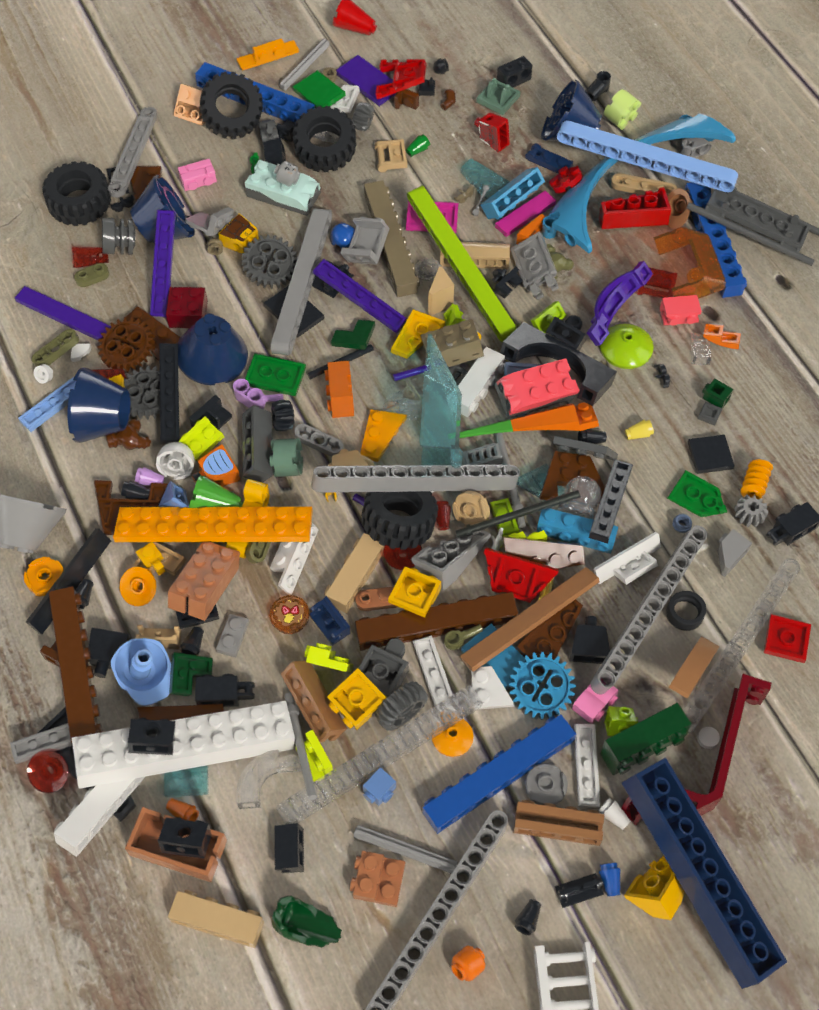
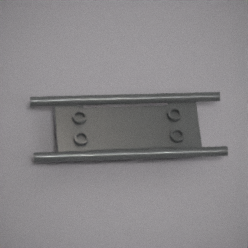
M736 187L731 192L714 189L705 209L690 202L687 205L686 209L810 266L815 261L799 252L808 232L819 236L818 227L800 220L798 215L791 216L737 191ZM724 217H726V218H728V219H731V220H733V221H735V222H737V223H739V224H741V225H744V226H746V227H748V228H750V229H752V230H754V231H757V232H759V233H761V234H763V235H765V236H767V237H770V238H772V239H774V240H776V241H778V242H781V243L779 244V243H777V242H775V241H773V240H771V239H769V238H766V237H764V236H762V235H760V234H758V233H756V232H753V231H751V230H749V229H747V228H745V227H743V226H740V225H738V224H736V223H734V222H732V221H729V220L725 219Z

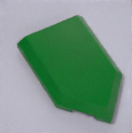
M686 470L667 497L670 501L699 517L727 513L726 506L721 498L720 489Z

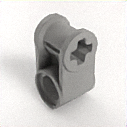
M687 138L682 141V150L679 154L696 158L709 152L712 145L705 138Z

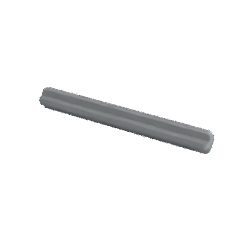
M322 39L279 83L280 89L286 91L329 47V41Z
M360 825L354 831V837L451 874L458 865V862Z

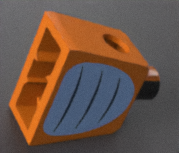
M223 444L198 460L200 471L192 475L195 484L200 475L221 486L241 480L239 470Z

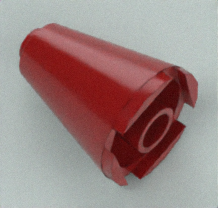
M342 0L336 10L338 12L337 17L334 16L333 26L365 35L374 34L377 25H375L376 21L352 0Z

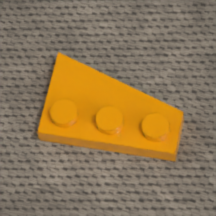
M370 409L360 454L368 457L373 462H379L390 441L396 436L402 423L404 424L407 415Z

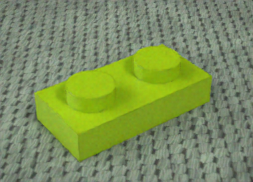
M555 301L530 321L533 327L546 333L555 316L562 320L567 315L560 302Z

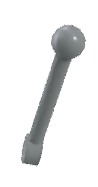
M488 185L483 186V192L476 209L472 211L473 216L479 215L480 205L486 192L489 190Z

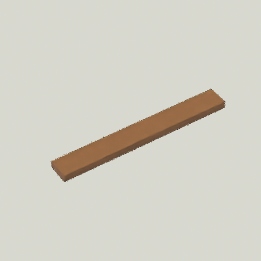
M585 567L460 656L461 661L474 672L600 582L599 577Z

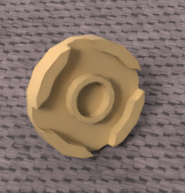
M468 490L459 494L455 502H453V514L458 522L461 521L465 524L464 527L467 524L471 526L489 519L490 507L486 496Z

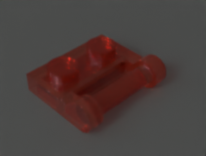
M650 268L653 275L645 285L669 291L666 292L641 286L638 289L637 295L642 296L645 294L660 298L673 297L678 273Z

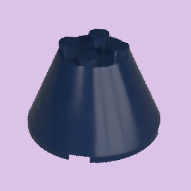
M578 80L570 81L557 97L552 106L554 110L551 116H547L544 122L541 138L545 141L559 142L557 134L564 121H572L598 130L600 129L601 125L599 122L602 115Z
M211 313L199 319L180 337L177 343L178 366L189 379L200 384L215 385V383H228L236 379L243 372L247 364L248 350L243 338L225 319L214 316Z

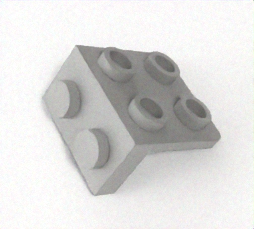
M227 207L211 216L204 212H199L186 218L185 221L191 228L199 229L208 236H214L234 219V209Z

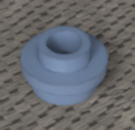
M679 514L673 519L672 524L676 531L685 533L691 529L692 520L686 514Z

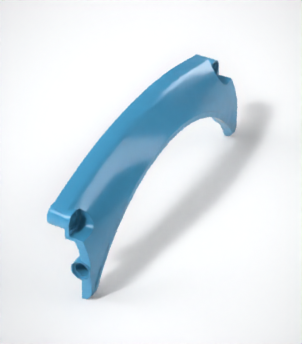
M700 113L694 117L682 115L679 119L635 139V141L649 145L682 138H705L710 142L714 139L730 143L736 141L732 131L715 119ZM606 157L584 174L576 186L570 188L563 195L549 215L543 219L541 231L543 237L547 239L554 238L557 231H560L564 234L565 240L570 246L578 245L587 253L592 252V243L586 223L588 201L599 179L619 160Z

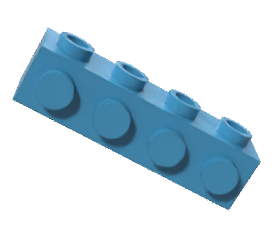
M539 168L526 169L484 201L481 207L487 218L500 219L505 215L504 213L516 207L517 203L525 200L530 193L538 190L539 186L545 182Z
M547 508L541 511L536 532L544 530L547 537L569 543L582 544L584 547L611 554L619 526H613L607 544L589 538L594 520Z

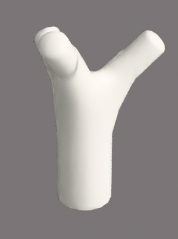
M502 527L499 529L496 538L493 535L491 536L493 542L491 549L499 551L503 545L502 534L504 529Z

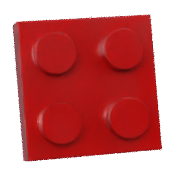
M771 614L764 653L805 663L811 624Z

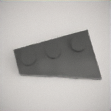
M558 436L554 437L553 444L557 445L561 451L569 452V450H573L580 455L586 456L589 454L599 459L617 460L618 454L607 446Z

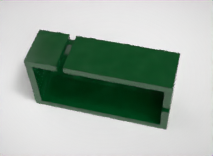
M677 702L606 739L600 755L613 776L617 773H620V775L625 774L631 769V765L636 763L641 765L649 760V756L653 754L658 756L667 750L666 747L672 744L677 746L684 742V737L689 733L688 730L692 723Z

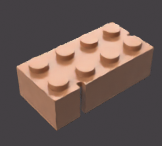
M202 542L196 550V554H193L168 590V608L185 614L188 597V615L205 621L238 571L240 552L212 542Z
M142 807L125 847L127 853L132 857L212 882L218 866L216 858H221L227 843L225 834L210 829L212 836L204 859L161 853L158 838L165 818L175 817L164 815L163 817L159 812Z

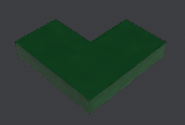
M358 320L353 331L336 330L331 340V345L334 347L366 350L375 328V321Z
M178 652L172 653L169 694L192 695V677H202L205 674L212 675L213 658Z

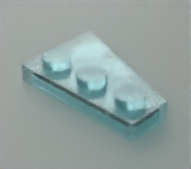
M472 158L461 167V173L470 184L478 189L480 195H482L483 186H489V190L484 196L486 200L510 182Z

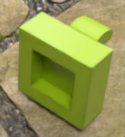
M452 304L443 314L446 326H451L465 320L461 317L463 312L459 310L458 305Z

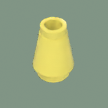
M642 420L625 429L627 440L647 438L654 434L650 420Z

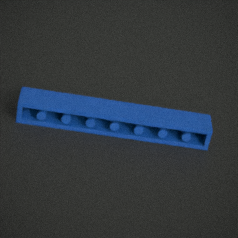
M562 715L556 718L554 716L550 717L540 729L538 727L534 728L528 733V737L523 740H516L507 751L502 750L493 757L494 760L489 763L483 762L476 768V772L471 775L469 773L465 774L459 779L458 784L455 786L449 785L441 792L440 796L428 799L424 803L422 813L437 834L530 772L533 767L543 763L574 742L576 733Z

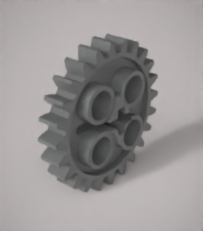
M267 234L266 239H264L260 235L259 241L254 238L253 243L248 242V248H244V253H242L243 272H247L246 277H251V282L256 280L257 286L263 283L264 288L270 285V288L273 289V285L276 284L280 288V283L286 285V279L291 281V275H293L298 259L295 258L297 253L292 252L293 246L288 247V241L282 242V237L276 240V235H274L270 239L269 234ZM274 250H277L273 255V261H270ZM259 263V264H261L262 266H259V267H258V266H255L254 264ZM267 263H269L266 273L263 274L264 270L266 269ZM270 271H276L278 273L272 274Z
M147 366L146 370L140 367L139 372L133 370V375L126 374L128 379H124L125 388L130 393V412L132 417L138 414L139 419L146 416V419L149 420L150 415L156 419V414H160V374L156 366L153 370H150L149 366Z

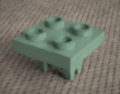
M493 78L489 85L479 94L476 102L504 115L520 97L521 92Z

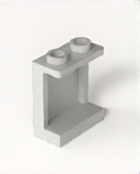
M354 218L353 222L356 224V229L349 248H342L340 254L350 263L377 265L390 228L381 218Z

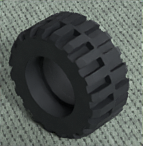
M231 71V74H227V72H221V76L216 74L212 80L209 79L206 82V86L202 90L199 109L200 113H202L201 118L203 122H206V127L209 130L212 128L215 135H218V133L222 134V138L227 139V136H231V139H236L237 136L243 138L246 133L250 134L258 125L263 110L262 94L258 93V86H253L252 79L249 78L247 80L244 74L241 73L239 76L236 75V72ZM227 93L239 96L246 104L245 114L238 118L224 116L216 107L217 98Z
M317 106L314 110L312 108L307 110V113H303L300 119L296 121L293 128L295 153L302 164H305L309 169L314 168V171L320 172V170H323L324 173L329 172L328 170H333L334 172L338 170V167L343 168L346 166V162L351 161L356 151V130L353 121L345 112H340V109L335 107L332 109L331 106H325V108ZM320 132H332L340 138L334 145L329 147H319L310 142L311 138Z
M76 161L70 164L64 163L61 167L57 166L54 168L53 172H50L44 180L42 192L51 216L57 221L63 222V224H72L73 226L82 224L84 226L88 225L87 223L89 222L93 223L98 217L101 218L104 215V212L108 210L111 204V196L104 173L90 163L87 164L82 161L80 163ZM74 191H87L85 194L78 197H66Z
M431 491L367 492L361 522L366 533L370 534L374 541H379L380 545L390 546L389 548L391 549L400 548V550H406L408 547L412 549L424 544L431 537L438 515V505ZM389 510L403 511L410 516L395 515Z

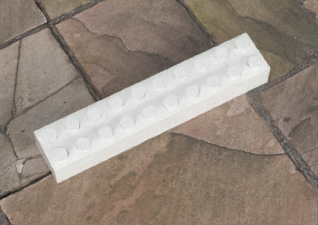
M286 701L171 720L175 721L173 755L129 753L128 737L130 728L72 738L79 789L293 750L295 741ZM149 734L148 736L154 737L156 734Z

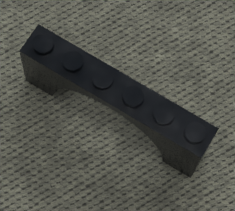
M525 322L503 341L500 354L505 355L506 360L513 363L532 356L548 357L555 360L566 358L570 368L577 374L581 382L577 398L591 406H594L612 386L617 373L616 370Z

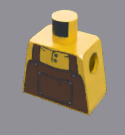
M238 214L218 233L219 240L223 242V247L241 254L244 253L245 247L248 248V242L253 243L254 238L259 239L258 229L241 214Z

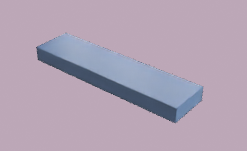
M74 377L18 418L19 421L32 432L68 405L70 389L75 388L76 381L73 380Z

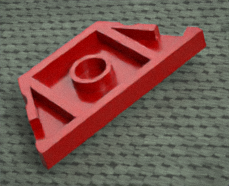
M486 547L484 550L492 591L497 593L513 592L514 598L529 603L559 572V569Z

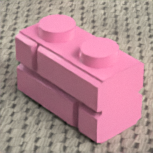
M210 159L178 167L179 177L185 191L195 190L198 187L209 186L217 182L215 170Z

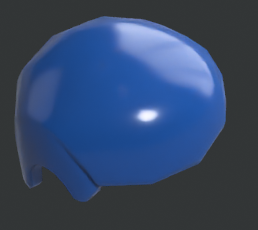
M346 223L337 224L332 229L330 235L331 244L333 246L336 244L341 249L349 247L355 229Z

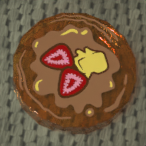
M286 595L273 603L269 616L272 626L279 630V632L294 634L300 632L307 625L310 612L307 603L302 598Z

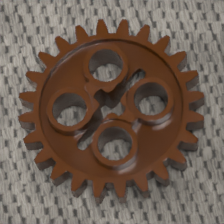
M124 317L123 322L117 319L116 325L111 322V328L105 327L107 333H101L103 339H98L101 344L97 346L100 350L98 354L108 368L111 367L113 371L118 369L120 373H122L123 369L128 373L131 367L133 370H136V365L143 367L141 362H148L147 356L152 357L150 351L155 350L153 344L156 343L153 339L155 335L152 333L151 328L145 322H141L139 318L135 321L133 317L129 321Z

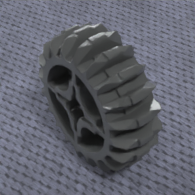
M418 682L406 683L404 686L394 690L392 694L383 700V703L376 710L375 717L379 724L387 731L398 729L420 712L425 703H427L428 695Z

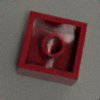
M170 287L166 312L169 328H190L206 315L208 299L205 287Z

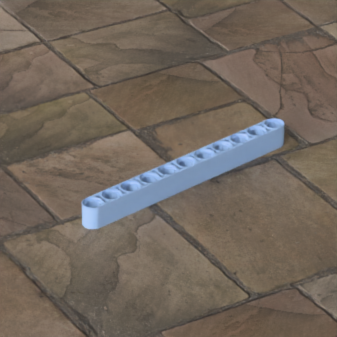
M564 121L557 134L558 141L563 144L723 192L733 191L738 179V173L733 169L572 121Z

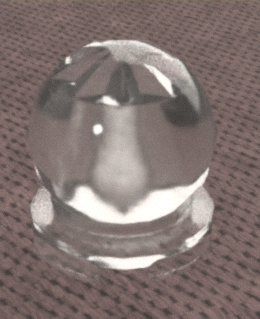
M578 476L567 483L563 495L579 490L581 497L559 504L557 510L594 520L596 516L595 509L601 501L600 487L590 477Z

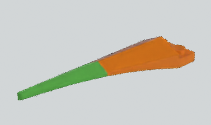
M583 402L574 406L573 403L447 435L448 440L514 431H583L599 427V423L591 405Z

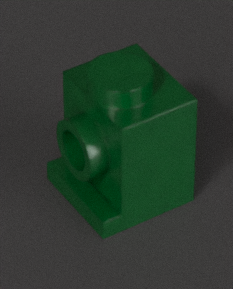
M714 378L711 384L707 383L703 388L702 393L704 395L702 399L723 409L730 400L734 389Z

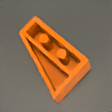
M349 361L328 362V370H324L325 381H329V385H326V394L331 398V400H327L328 411H332V418L354 416Z

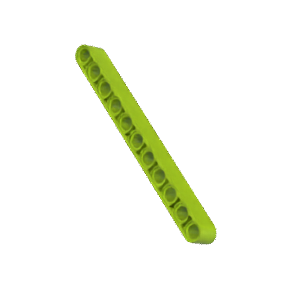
M421 185L407 193L411 206L498 339L503 342L517 329L514 322L425 187Z

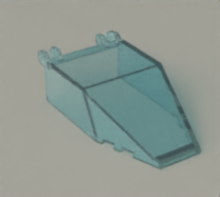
M428 334L426 348L428 358L425 359L427 371H424L420 429L421 465H451L453 468H460L463 451L460 449L462 394L432 334Z

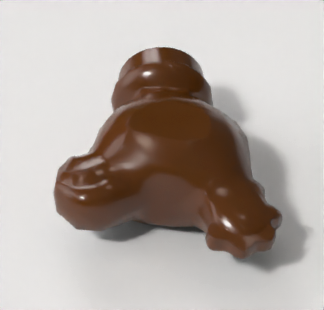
M131 419L123 431L106 435L109 448H117L118 445H121L126 450L146 449L150 447L151 440L148 437L143 438L138 435L141 423L137 419Z

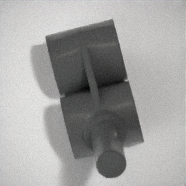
M275 119L259 122L262 144L265 141L278 138Z

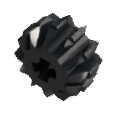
M289 400L273 402L271 416L275 430L287 431L293 429L295 416L291 402Z

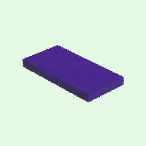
M359 55L336 69L338 77L349 85L359 86L360 93L378 106H381L396 94L377 99L375 94L376 87L393 83V80Z

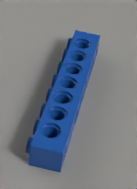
M204 62L195 73L197 86L203 88L209 79L212 80L214 75L218 74L221 76V72H227V74H231V72ZM253 81V86L257 85L259 88L258 93L262 94V112L280 118L283 121L289 120L296 123L303 113H307V110L315 109L312 103ZM227 93L221 95L228 99L246 105L245 102L235 94Z
M693 182L686 183L685 190L689 194L692 203L705 209L711 197V188ZM691 211L692 219L722 298L743 295L744 289L747 286V280L742 275V268L737 262L735 250L732 249L731 239L727 236L726 226Z

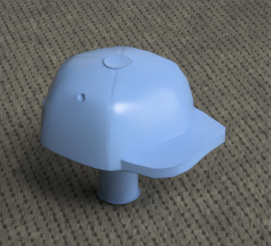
M135 638L118 648L111 659V668L120 688L126 691L141 706L152 705L167 698L170 690L171 662L161 642L148 638Z

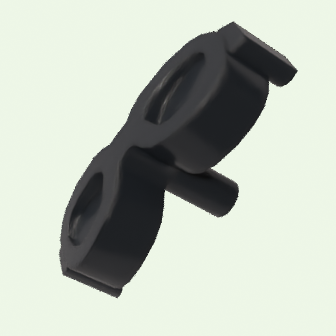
M132 194L124 200L123 197H120V202L110 204V207L113 211L121 212L124 207L130 208L133 206L134 197Z
M654 365V368H657V371L660 373L655 375V378H663V388L669 387L670 376L667 374L665 365Z

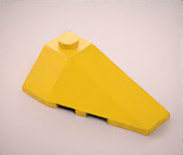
M663 855L657 862L653 860L649 864L650 869L643 876L639 874L633 880L624 896L650 916L672 920L682 902L685 891Z

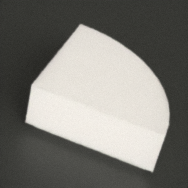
M76 344L71 351V361H80L82 357L86 354L88 355L92 348L91 344Z

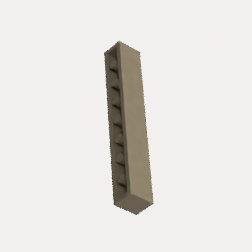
M384 180L364 184V196L371 218L383 219L390 228L382 252L397 297L417 294V286H420L419 277L414 274L415 265L413 262H410V250H406V238L401 235L402 226L397 223L398 215L397 211H393L394 203L393 199L389 198V187L385 186Z

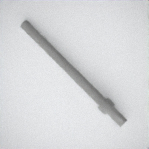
M495 433L496 441L499 442L502 454V464L510 465L503 434ZM515 487V489L509 490L513 511L523 508V504L519 500L517 488ZM524 516L516 518L518 527L524 528L526 526Z
M286 693L284 697L295 735L296 748L308 799L315 800L317 794L299 724L298 706L295 705L292 694Z

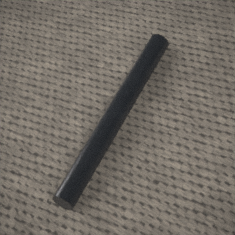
M371 344L367 345L366 350H356L333 362H350L374 351ZM328 364L307 373L308 378L311 380L324 374V370H328Z

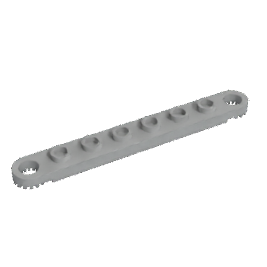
M154 107L143 108L140 116L137 118L110 180V185H108L109 194L112 197H121L126 193L158 117Z

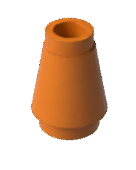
M174 798L170 799L166 805V810L174 817L188 821H196L199 811L193 805Z

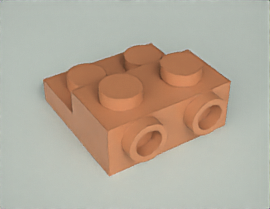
M362 851L361 856H357L354 869L358 870L357 878L352 877L350 891H353V898L397 907L406 861L386 858L382 854Z

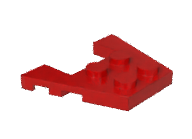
M386 59L381 60V72L394 71L393 83L376 87L375 94L377 99L424 83L427 66L425 59H407L406 62H399V59H393V62H387Z

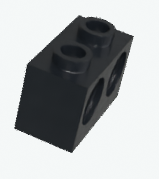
M525 56L519 57L498 67L497 80L514 88L531 80L533 65Z

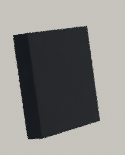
M725 434L688 440V446L697 474L734 469L735 465Z

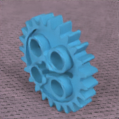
M534 652L532 659L526 655L524 657L525 663L520 660L518 661L520 669L513 667L516 675H510L509 678L514 680V682L509 683L508 686L514 688V690L509 695H516L513 702L520 703L517 709L520 710L524 707V715H527L530 711L532 712L533 719L537 714L540 715L541 720H543L545 714L550 718L552 717V712L559 716V708L565 711L567 708L564 703H572L568 696H575V693L570 691V689L576 687L575 684L570 683V681L575 679V676L568 675L572 669L565 670L564 667L567 662L558 663L560 657L558 656L553 660L552 653L547 658L544 656V652H541L540 657H537ZM541 667L544 674L536 676L533 673V668ZM552 670V674L545 684L546 688L542 689L536 701L533 702L532 698L539 688L537 682L541 683L547 672ZM551 678H559L562 683L561 686L554 687L551 684ZM530 684L533 687V693H524L522 686ZM548 695L551 698V704H542L540 697Z

